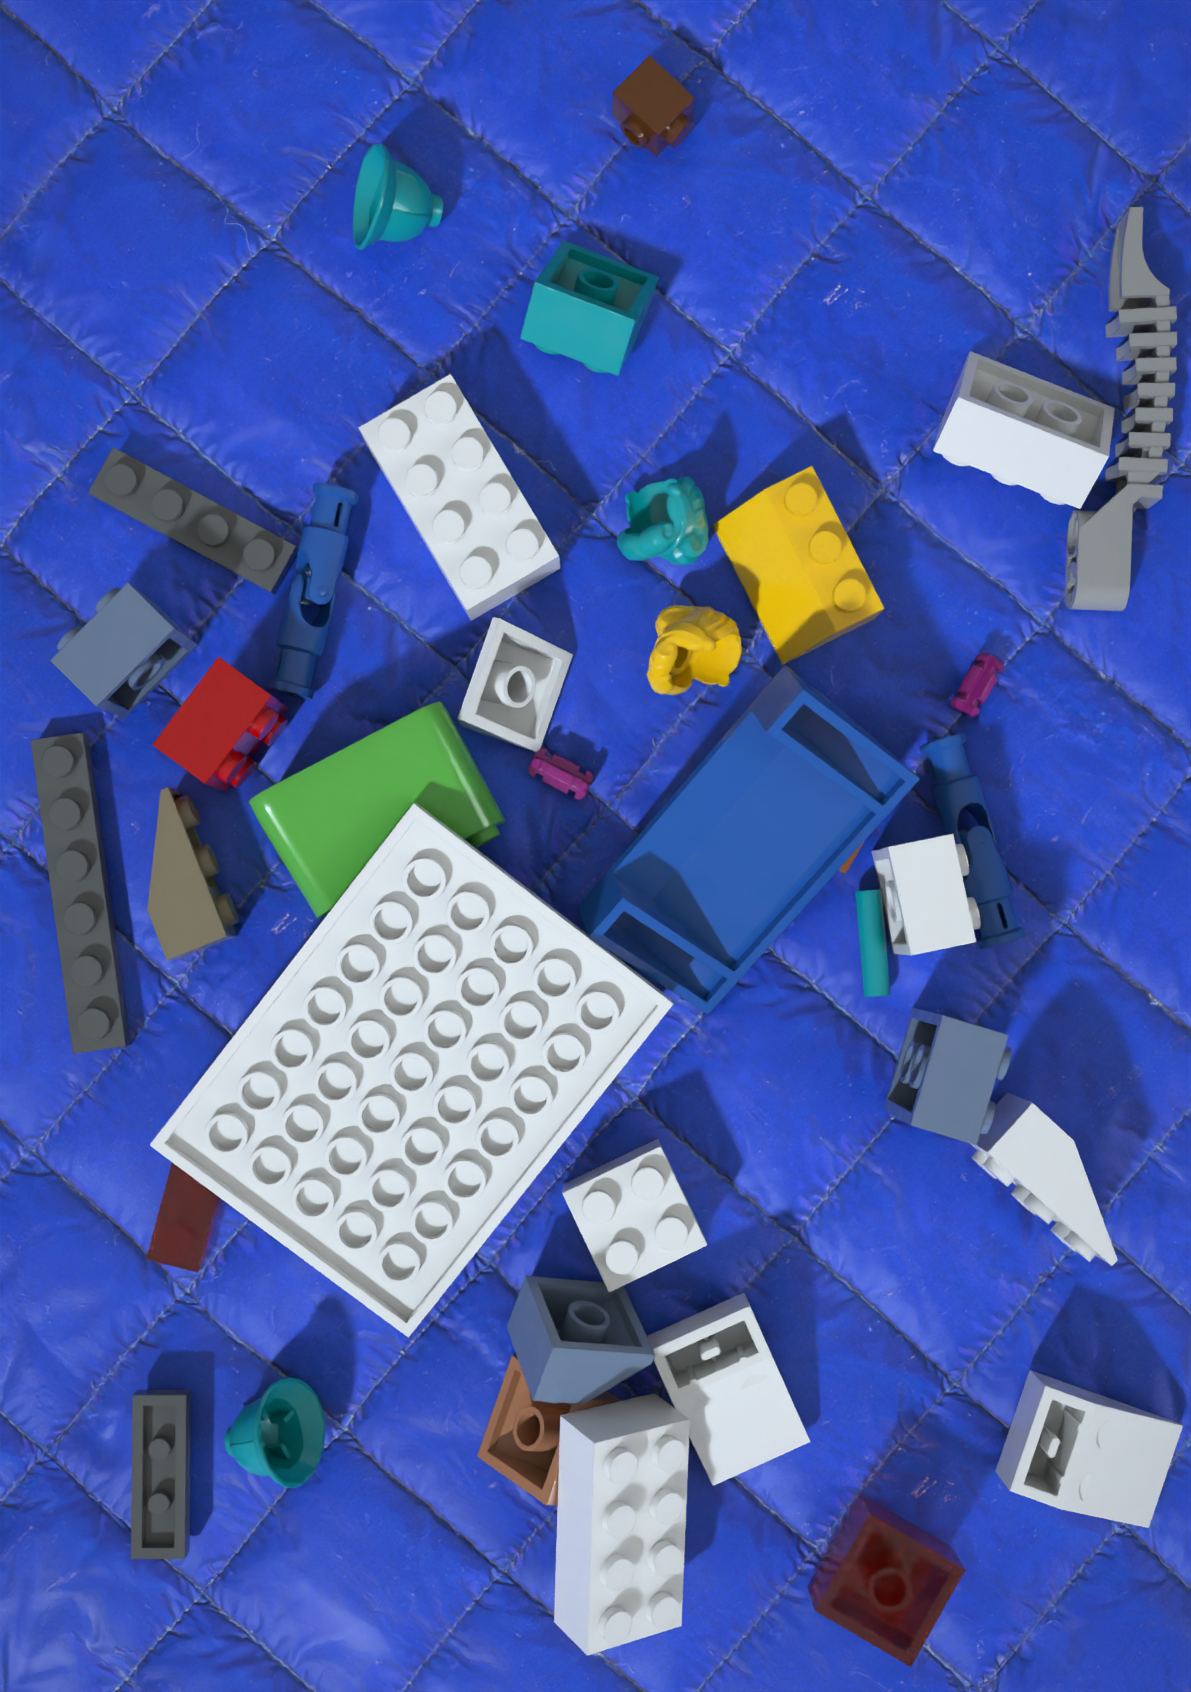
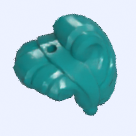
M680 476L679 479L669 478L665 481H657L646 485L639 493L630 491L625 495L627 503L626 516L630 528H626L619 533L617 546L628 560L645 561L660 556L663 560L680 566L695 562L705 551L708 543L705 501L700 488L696 487L691 477Z

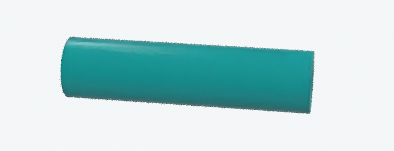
M882 890L855 891L864 997L891 995Z

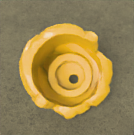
M675 605L663 609L655 621L658 638L650 654L649 668L646 674L654 692L661 695L684 693L692 686V679L708 685L718 684L721 687L729 685V674L737 668L742 653L741 637L736 622L710 606Z

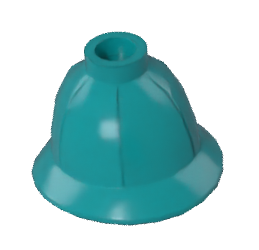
M381 143L373 144L363 158L356 183L353 207V239L355 247L358 250H363L374 244L377 240L389 242L407 241L418 237L426 226L437 227L443 212L441 196L431 194L428 184L415 170L392 159L385 145Z
M291 1377L274 1382L266 1389L261 1398L246 1406L236 1417L233 1425L228 1428L224 1441L227 1452L235 1458L242 1468L251 1474L270 1476L282 1487H300L314 1474L324 1447L325 1419L318 1396L301 1379Z

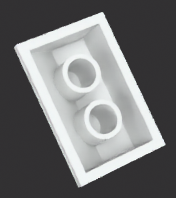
M970 351L939 426L933 451L942 454L952 464L958 466L970 465L990 473L993 478L1003 484L1010 486L1018 484L1038 492L1045 500L1053 504H1068L1081 509L1109 458L1115 408Z

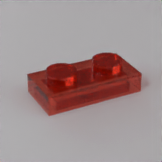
M173 1162L146 1259L198 1273L203 1267L221 1198Z

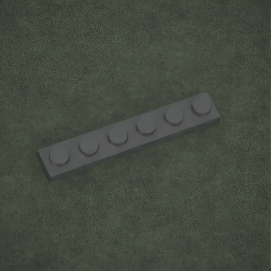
M76 733L31 740L73 1054L131 1045L89 735Z

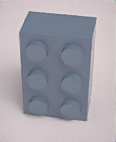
M912 1008L883 1108L911 1126L977 1145L980 1133L987 1134L993 1122L995 1102L990 1101L995 1080H1002L1010 1064L1011 1048L1006 1046L1009 1035L937 1013Z

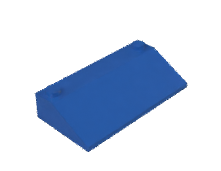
M784 665L577 906L586 933L597 944L704 1013L709 1014L920 778L825 695Z

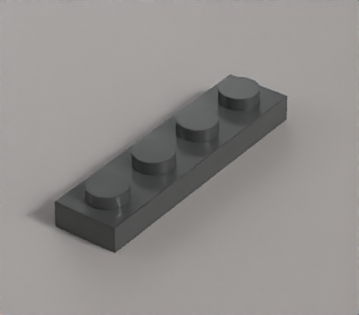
M114 447L88 491L93 498L273 595L276 594L297 556L298 548L292 543Z

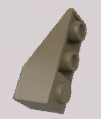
M170 787L160 791L147 912L166 960H179L236 937L237 934L233 924L239 922V917L228 893L221 895L214 875L220 873L219 865L211 847L208 844L201 845L194 827L200 824V817L193 800L189 795L182 797L181 791Z

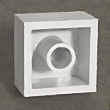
M953 834L872 851L879 889L882 890L883 908L893 954L912 956L976 942L974 930L980 929L981 926L979 910L973 897L967 898L963 876L969 875L968 859L964 846L962 844H955Z
M659 1139L563 1184L562 1194L608 1292L707 1246L704 1234Z

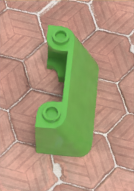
M440 701L412 712L267 788L249 800L257 820L317 919H322L328 915L413 803H418L475 848L498 837L500 832L497 826L506 822L451 715Z

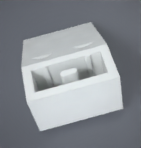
M1007 1093L995 1106L993 1122L988 1133H980L977 1145L971 1144L977 1150L971 1158L994 1179L997 1178L1005 1186L1008 1187L1011 1183H1014L1017 1187L1010 1194L1033 1215L1039 1216L1048 1225L1054 1220L1056 1224L1050 1231L1071 1250L1077 1251L1089 1262L1097 1256L1113 1266L1118 1259L1074 1140L1035 1104Z
M745 1293L648 1335V1340L655 1353L653 1360L675 1409L690 1419L689 1438L713 1486L810 1442Z
M1029 1370L995 1472L1009 1491L1061 1510L1149 1528L1183 1425Z

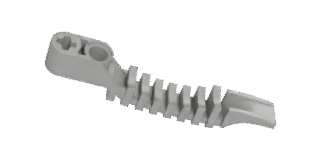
M1130 207L1116 226L1109 269L1108 310L1109 312H1119V315L1115 320L1105 325L1106 338L1129 337L1125 344L1116 348V361L1136 362L1131 368L1122 372V385H1137V389L1134 392L1124 396V409H1135V413L1131 417L1122 420L1121 433H1129V437L1115 445V457H1119V462L1105 469V481L1116 482V494L1098 511L1073 510L1067 529L1065 602L1068 609L1123 612L1126 608L1130 593L1133 508L1149 509L1162 499L1163 485L1150 484L1156 482L1168 471V459H1162V453L1170 447L1171 433H1165V428L1173 422V408H1167V404L1175 396V383H1169V377L1177 370L1176 357H1170V351L1177 346V332H1170V326L1177 320L1176 306L1170 307V288L1163 285L1152 274L1145 261L1142 247L1143 207Z

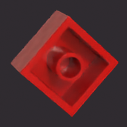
M218 656L152 745L204 784L228 792L232 785L236 788L240 787L251 775L256 766V762L252 758L263 743L269 746L281 735L288 722L284 715L290 708Z

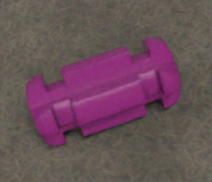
M982 652L976 656L975 661L977 665L970 667L957 690L958 694H960L959 697H955L951 701V706L956 711L968 717H974L979 714L978 705L985 703L998 680L995 676L996 673L999 674L1004 669V664L999 659Z
M540 748L530 763L528 773L532 777H535L538 773L543 776L542 782L566 794L571 790L576 793L574 798L578 800L583 799L593 782L594 774L589 770L584 774L579 771L580 765L556 753L552 758L546 755L548 749Z

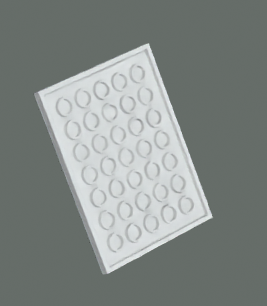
M415 802L154 1138L150 1146L409 1338L674 1003L666 994L610 951L590 939L583 930Z

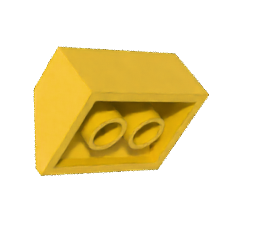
M813 466L764 489L712 526L782 665L874 620L885 609Z

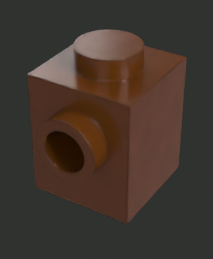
M649 55L613 91L612 116L621 123L620 127L623 134L634 146L640 149L645 146L657 157L668 145L672 148L680 145L691 132L694 126L692 118L695 98Z

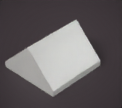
M493 617L458 715V721L464 728L537 752L542 746L573 654L500 618Z

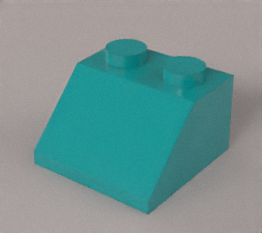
M563 240L534 283L520 339L535 344L542 352L554 355L562 354L583 362L592 371L598 373L609 372L618 376L632 352L660 277Z

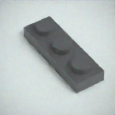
M137 1390L133 1394L131 1559H185L190 1552L191 1390Z

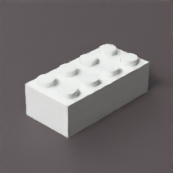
M451 374L358 427L367 447L471 621L560 569V558Z
M655 1393L560 1415L554 1622L587 1656L682 1626L690 1419Z

